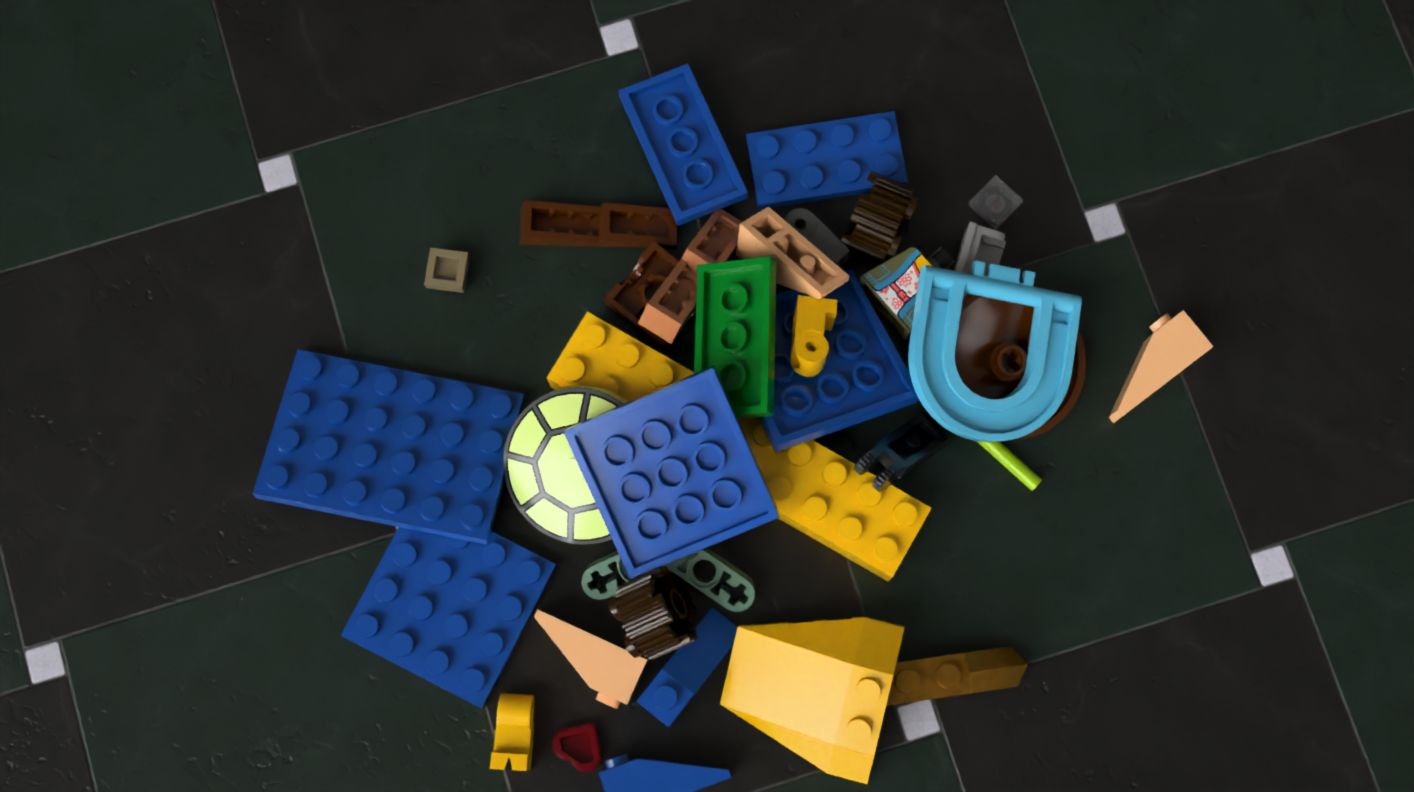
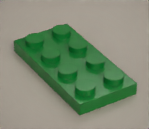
M771 256L697 265L694 374L715 366L738 419L774 416L776 260Z

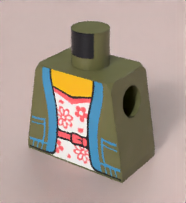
M910 247L868 271L860 278L859 283L868 299L905 340L910 338L919 274L922 266L928 265L949 270L955 265L952 256L942 247H939L927 258L916 247Z

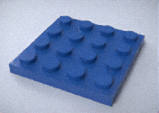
M852 269L845 271L849 275L848 282L823 297L838 300L837 314L832 331L825 330L824 337L829 344V351L823 370L813 377L799 375L793 370L790 363L793 313L798 295H809L793 289L776 294L774 416L758 417L775 453L919 402L907 367Z
M715 366L575 424L563 431L630 579L775 520L780 516Z
M398 527L340 636L484 709L558 565L492 531L489 543L486 545Z

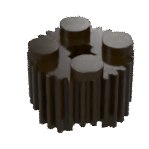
M870 171L867 180L874 184L869 195L861 192L850 218V221L856 223L852 235L844 232L841 242L884 260L886 254L894 257L903 237L901 233L897 232L902 218L910 220L919 198L912 196L914 188Z
M667 566L656 568L620 585L619 589L616 590L617 594L609 598L610 611L617 620L622 622V628L626 631L624 638L625 646L634 658L644 655L645 659L654 660L698 639L697 631L691 629L693 625L690 622V616L696 614V607L692 603L693 599L689 596L688 589L684 586L678 588L677 585H674V581L670 580L669 575H671V571L668 570Z

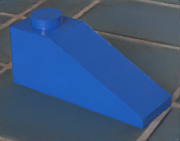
M713 607L695 628L698 639L678 648L636 701L668 727H671L733 647L737 626Z
M628 753L605 761L607 770L599 772L605 792H694L732 778L729 769L644 758L630 761Z

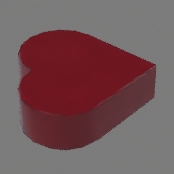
M596 722L558 731L552 740L554 753L563 760H571L572 765L578 771L591 772L595 770L602 760Z

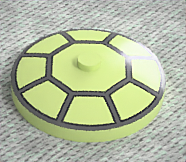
M578 385L563 387L533 401L522 411L512 425L503 454L506 485L520 513L542 533L562 542L579 545L602 543L612 539L563 431L568 427L627 403L628 401L621 396L594 386Z

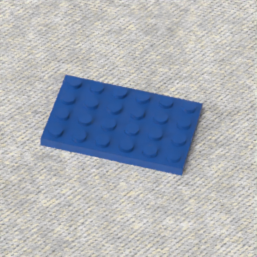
M297 349L253 495L257 499L488 545L505 480V467L503 466L505 443L512 425L522 413L525 396L523 393Z

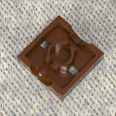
M653 241L640 255L636 266L630 274L620 283H616L604 297V302L664 351L670 343L639 325V319L636 318L679 262ZM695 309L694 312L691 314V316L689 317V319L687 320V322L685 323V325H686V324L688 323V321L694 316V314L696 313V309Z

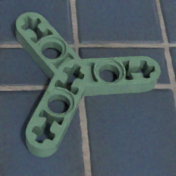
M707 547L662 565L663 567L667 566L668 570L733 612L747 610L755 599L753 580ZM615 551L590 563L582 575L581 584L584 592L589 597L602 600L617 594L616 590L619 589L620 585L643 574L630 579L618 551ZM700 560H709L715 565L716 573L710 579H700L694 574V564ZM617 562L618 572L624 581L620 582L619 576L616 574L607 580L606 588H602L600 584L592 585L591 581L595 571H598L601 576H605L613 572L614 565L612 563ZM725 571L728 573L725 582L735 588L743 584L745 586L744 594L747 597L738 596L733 600L730 598L731 590L724 584H720L719 590L713 587L719 583L722 573Z

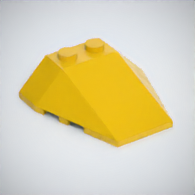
M865 616L840 620L822 619L812 622L739 625L736 631L720 705L827 774L868 784L905 626Z

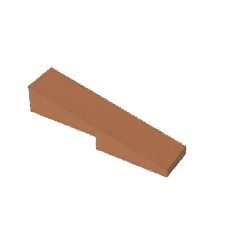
M723 209L715 211L686 248L681 260L647 303L638 324L672 344L696 309L697 265L727 262L737 248L739 227L742 221Z

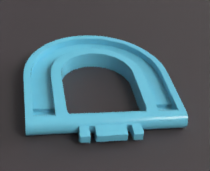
M973 261L971 274L923 265L919 274L908 351L911 381L923 407L945 429L974 441L998 442L1013 440L1041 427L1057 411L1070 384L1082 305L1081 296L1033 287L1036 276L1035 272L1031 271L1022 272L1020 283V269L988 264L985 276V262ZM964 293L1034 307L1024 375L1018 386L1010 394L1000 399H988L975 394L963 383L958 374L955 363V349Z

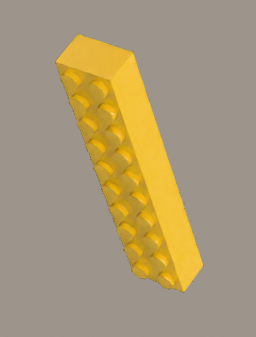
M586 312L548 374L547 380L550 387L555 390L568 386H594L611 391L630 402L691 376L694 372L602 319ZM758 417L738 419L779 510L780 516L778 519L887 582L891 580L928 516L931 507L893 485L878 492L872 485L877 476L870 472L860 476L854 470L856 464L814 440L775 453Z

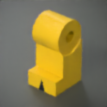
M798 295L793 313L790 363L793 370L799 375L813 377L823 370L829 351V344L824 337L825 330L832 331L837 314L838 300L817 299L815 297Z
M500 694L490 769L531 770L535 722H533L534 695Z

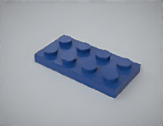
M688 63L619 90L620 100L677 226L748 198V191Z
M895 111L746 134V145L758 210L765 209L768 206L774 208L858 195L861 192L870 193L874 184L867 180L870 171L879 173L902 184H908Z

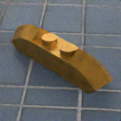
M1011 646L897 662L886 706L1018 687L1028 664Z

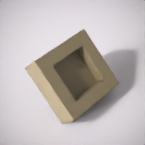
M430 248L424 281L425 287L428 289L464 293L470 261L469 253Z

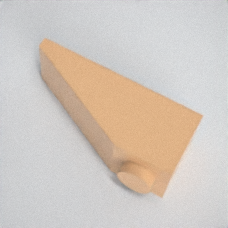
M769 206L740 223L735 255L740 260L771 256L776 260V284L817 299H822L848 282L849 275Z
M1184 310L1173 318L1166 313L1149 327L1153 334L1143 342L1110 413L1109 418L1113 423L1214 347Z
M537 609L534 618L591 689L598 691L596 700L615 709H618L620 702L630 705L649 661L641 656L634 658L627 650Z

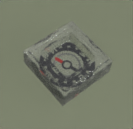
M995 175L970 200L968 205L990 226L997 230L1022 205L1024 200Z

